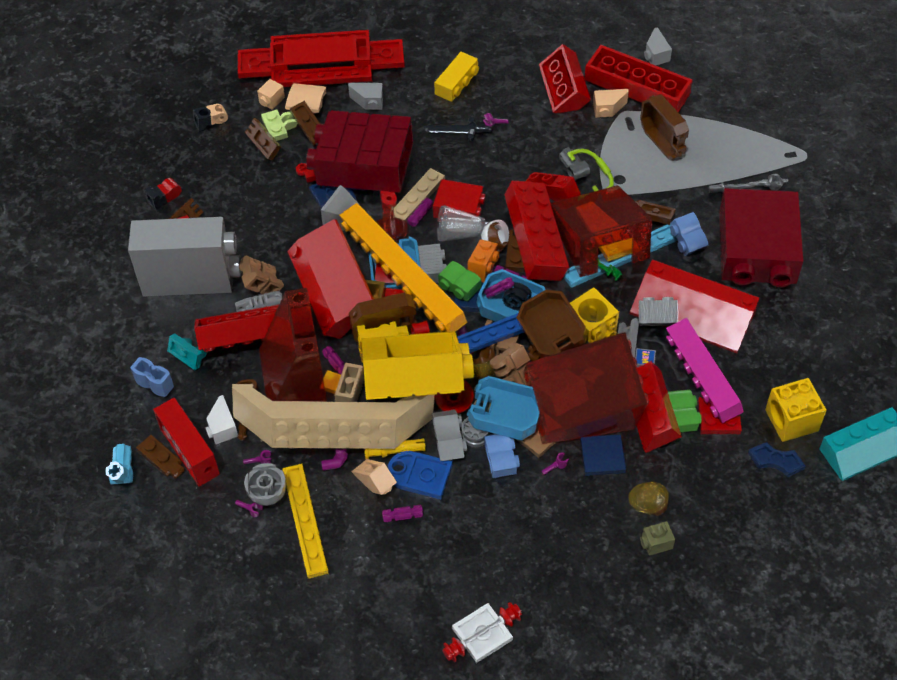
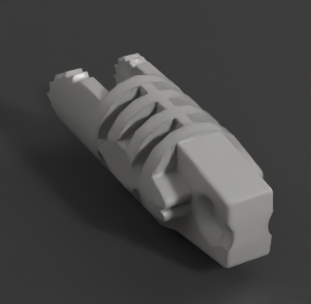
M273 291L235 302L236 311L239 312L283 304L284 299L280 291Z

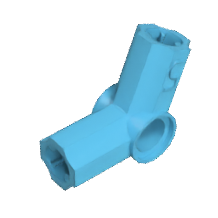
M117 444L116 447H113V460L106 467V475L109 476L110 484L133 482L131 446Z

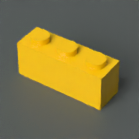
M460 52L434 82L435 95L451 102L456 96L458 97L462 89L469 84L471 78L477 75L479 71L478 58Z

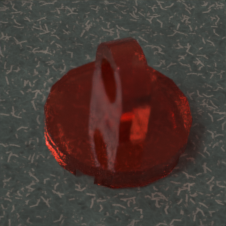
M385 206L383 219L376 221V223L394 241L398 240L397 237H405L408 233L406 221L395 218L394 208Z

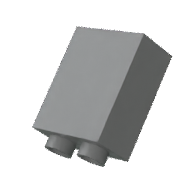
M223 217L131 221L128 252L143 296L232 293L233 278L242 276V271L239 269L241 256L235 255L237 252L235 232H226Z

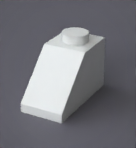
M223 395L219 396L207 417L208 427H205L209 439L213 438L215 444L238 436Z

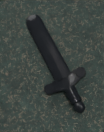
M470 117L468 125H428L425 130L428 133H468V140L473 141L476 132H491L492 127L476 126L474 117Z

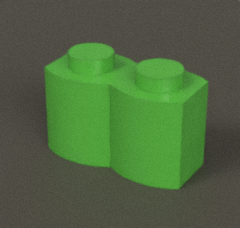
M452 261L438 275L439 285L442 289L453 292L458 299L468 301L482 287L481 278L477 274L466 270L455 261Z
M690 389L668 392L680 432L697 431L699 424H701V414L695 408L697 407L696 396L692 394Z

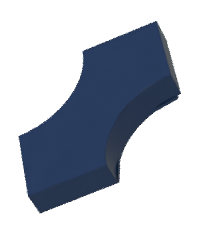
M765 442L748 451L749 456L758 469L765 467L775 468L784 473L786 477L805 469V464L795 450L779 451Z

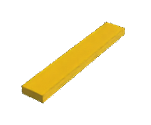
M298 464L282 468L307 577L309 579L329 574L303 465Z

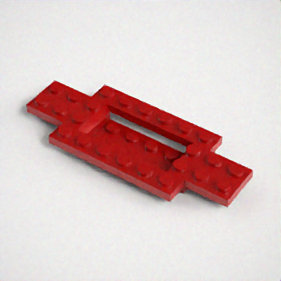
M369 30L271 36L270 48L238 50V78L271 76V80L283 85V87H292L293 83L325 85L372 81L371 69L404 67L402 39L370 41ZM354 61V66L288 70V65Z

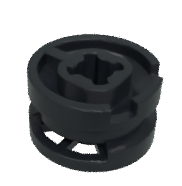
M514 282V286L507 289L503 294L502 301L507 307L519 311L522 303L531 298L532 292L526 285Z

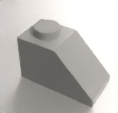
M657 27L654 28L647 42L644 56L650 64L659 65L670 61L672 48Z
M348 83L349 97L365 110H382V83Z

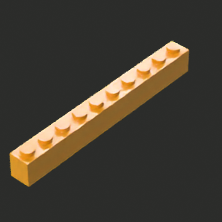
M355 203L339 215L342 220L340 223L342 228L346 232L349 231L351 233L350 235L356 243L358 241L361 243L362 249L366 253L369 252L371 254V258L376 264H381L382 270L386 275L390 274L392 276L391 278L397 286L401 285L403 287L404 293L412 295L416 306L419 309L421 307L424 309L429 320L433 319L436 327L441 332L457 331L467 323L464 312L358 203Z

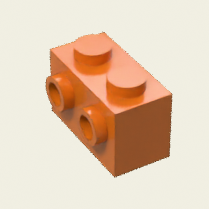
M480 239L468 260V270L477 274L481 278V282L484 283L487 275L492 273L493 267L499 259L500 252L497 251L498 243Z

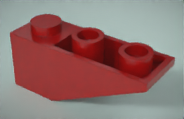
M533 172L525 181L545 183L549 199L556 203L571 205L581 194L574 177Z

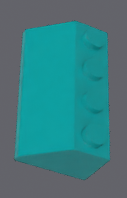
M893 407L823 438L819 450L841 481L897 457V413Z

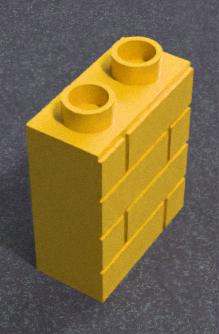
M455 331L361 338L366 400L388 398V396H391V398L409 397L412 394H415V396L434 395L437 392L440 394L460 393L461 390H464V379L474 378L472 354H469L468 343H459Z

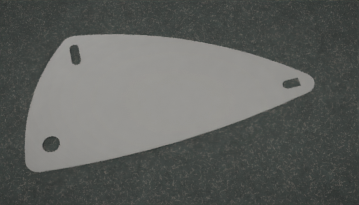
M624 111L617 116L607 132L600 158L603 159L611 170L613 178L617 175H622L626 179L623 184H616L614 182L612 189L606 193L611 196L664 192L711 185L780 169L807 159V153L804 150L773 137L739 126L687 115H681L686 120L689 128V135L685 140L686 152L681 157L668 159L645 134L640 120L641 111ZM630 117L635 128L633 131L628 130L625 118ZM796 152L797 157L786 158L784 154ZM600 168L602 189H605L609 186V178Z

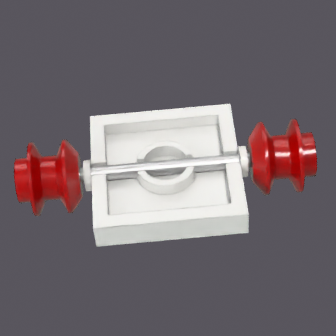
M509 602L506 610L502 607L500 608V616L498 617L489 603L452 625V629L459 639L453 637L450 645L444 643L445 648L442 651L449 661L452 659L456 662V656H465L466 648L475 662L478 663L511 642L513 636L504 624L512 627L513 620L521 621L520 616L522 612L518 605H513Z

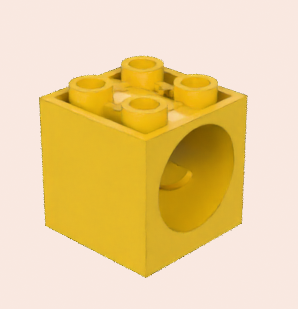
M594 287L570 302L586 326L588 333L586 341H589L588 352L598 349L603 342L615 337L619 311Z
M809 378L772 388L765 409L782 442L818 432L827 411Z

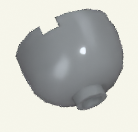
M263 463L256 465L249 474L247 473L244 485L247 495L253 502L268 506L275 504L283 497L286 490V479L284 472L276 468V465Z

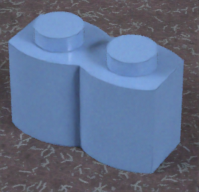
M694 212L676 218L670 223V231L678 239V248L685 256L705 249L708 246L707 238Z
M139 357L130 367L136 383L141 387L150 388L156 395L166 397L174 387L168 370L161 366H154L146 358Z
M498 434L484 436V445L492 478L517 474V467H520L518 455H514L513 452L515 449L514 439Z

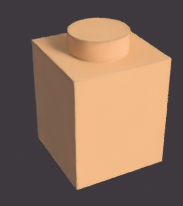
M271 79L257 91L259 103L272 110L285 98L283 85Z

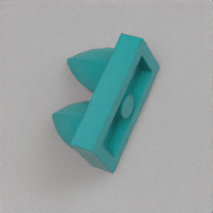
M175 333L169 336L167 351L192 369L197 370L200 368L201 360L207 355L208 351L199 350L198 347L192 346V339L181 338Z

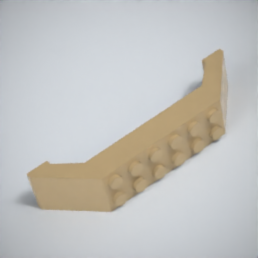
M232 384L233 417L272 448L395 449L433 419L435 394L421 396L412 394V396L403 397L395 403L271 401L255 390L253 384Z

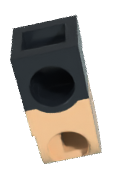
M221 104L193 109L194 123L199 132L206 130V126L222 124L228 119V114Z

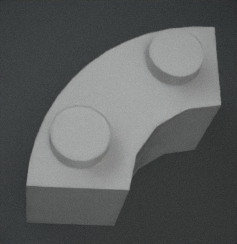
M456 410L432 413L440 461L464 458L467 444L466 439H462L460 427H462L461 415H457Z

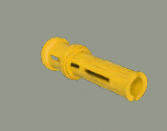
M424 438L405 440L395 449H364L365 459L375 456L385 458L387 454H396L403 451H425Z

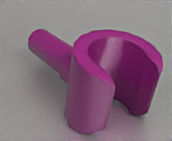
M490 113L484 115L485 119L483 121L486 126H493L497 123L508 124V119L493 118Z
M263 450L260 456L243 459V463L260 462L261 464H270L271 458L264 457H270L271 451Z
M559 453L556 461L541 471L542 474L545 475L556 468H565L569 459L562 461L564 453Z
M239 500L235 502L236 505L249 510L252 517L259 516V513L253 509L262 510V505L255 502L252 504Z

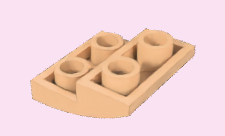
M293 83L288 94L285 109L290 110L291 107L305 100L313 114L319 113L322 108V99L326 94V87Z

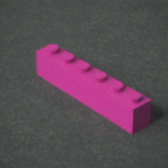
M685 318L667 327L668 336L666 339L671 347L675 346L676 350L674 351L679 361L683 359L685 362L683 366L687 374L693 375L692 381L697 389L701 388L703 391L701 395L706 403L710 402V410L714 417H719L721 422L724 423L743 413L741 401L689 320Z

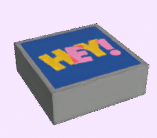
M636 348L634 368L650 361L655 364L656 350Z

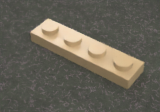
M430 168L389 213V217L405 225L408 222L409 216L413 215L412 213L426 197L429 198L438 189L441 179L445 180V175Z

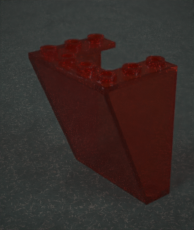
M618 185L551 203L561 240L580 277L598 273V247L632 238V263L650 258L652 218Z
M302 288L285 291L259 349L266 397L271 401L327 402L308 289Z
M626 332L526 363L523 375L526 385L533 387L541 417L537 427L542 444L633 430L649 401L647 394L643 391V380L641 375H638L637 360L632 355V344L630 339H627Z

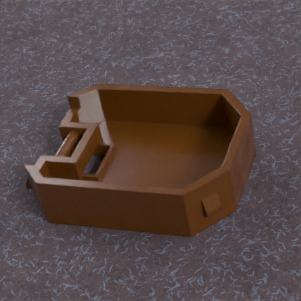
M662 94L652 95L649 99L642 101L640 120L645 134L668 159L681 157L685 154V140L689 135L686 120Z
M544 290L522 303L516 317L523 332L543 361L555 362L562 357V353L572 347L577 349L585 344L588 334L586 326L562 291ZM568 339L570 340L569 342L565 343L564 345L560 346L559 348L557 347L559 344L563 343L564 341H566V340H568Z
M399 293L357 303L349 312L350 327L354 341L358 342L357 326L365 325V329L377 328L383 324L390 325V322L394 321L397 327L407 325L410 335L411 324L417 323V319L414 316L416 315V302L413 300L412 295Z

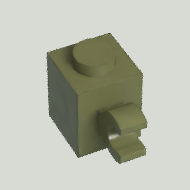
M666 521L645 527L640 541L643 549H647L650 556L673 549L675 538Z

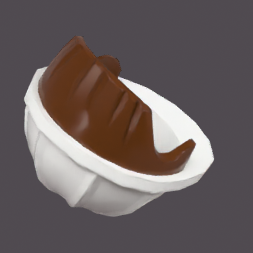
M494 220L484 227L481 239L498 243L497 251L499 252L508 245L509 230L504 221Z

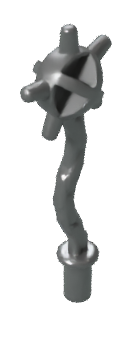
M771 174L768 179L747 184L724 185L721 182L719 185L709 186V193L720 191L723 193L724 188L745 189L754 186H769L771 190H778L783 183L788 182V179H782L778 174Z

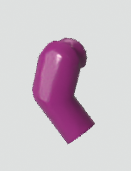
M337 448L333 459L321 461L323 471L340 468L348 457L346 449Z

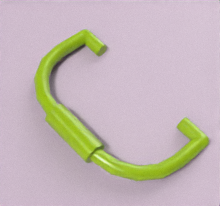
M576 149L567 153L572 162L576 160L573 155L578 153L592 156L604 174L608 176V187L602 190H598L596 186L592 187L597 195L607 193L612 189L614 179L611 170L602 158H599L594 152L587 149Z

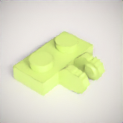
M278 110L261 114L265 128L276 141L288 138L287 130L297 127L298 124L293 119L294 117L291 112H285L281 116Z

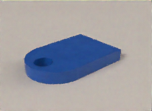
M403 451L392 457L389 461L388 469L397 482L394 484L395 487L441 500L453 462L449 460L440 461V458L413 451ZM402 465L404 468L401 471H395L393 467Z

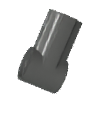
M569 147L563 149L559 154V158L567 168L569 176L578 180L590 175V169L585 160L581 161L578 155L575 154L573 156L576 160L572 162L567 153L573 151V149Z

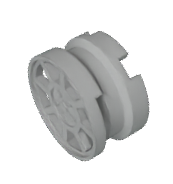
M467 417L462 423V439H466L468 446H483L484 436H489L490 432L473 428L470 422L466 423L469 421Z

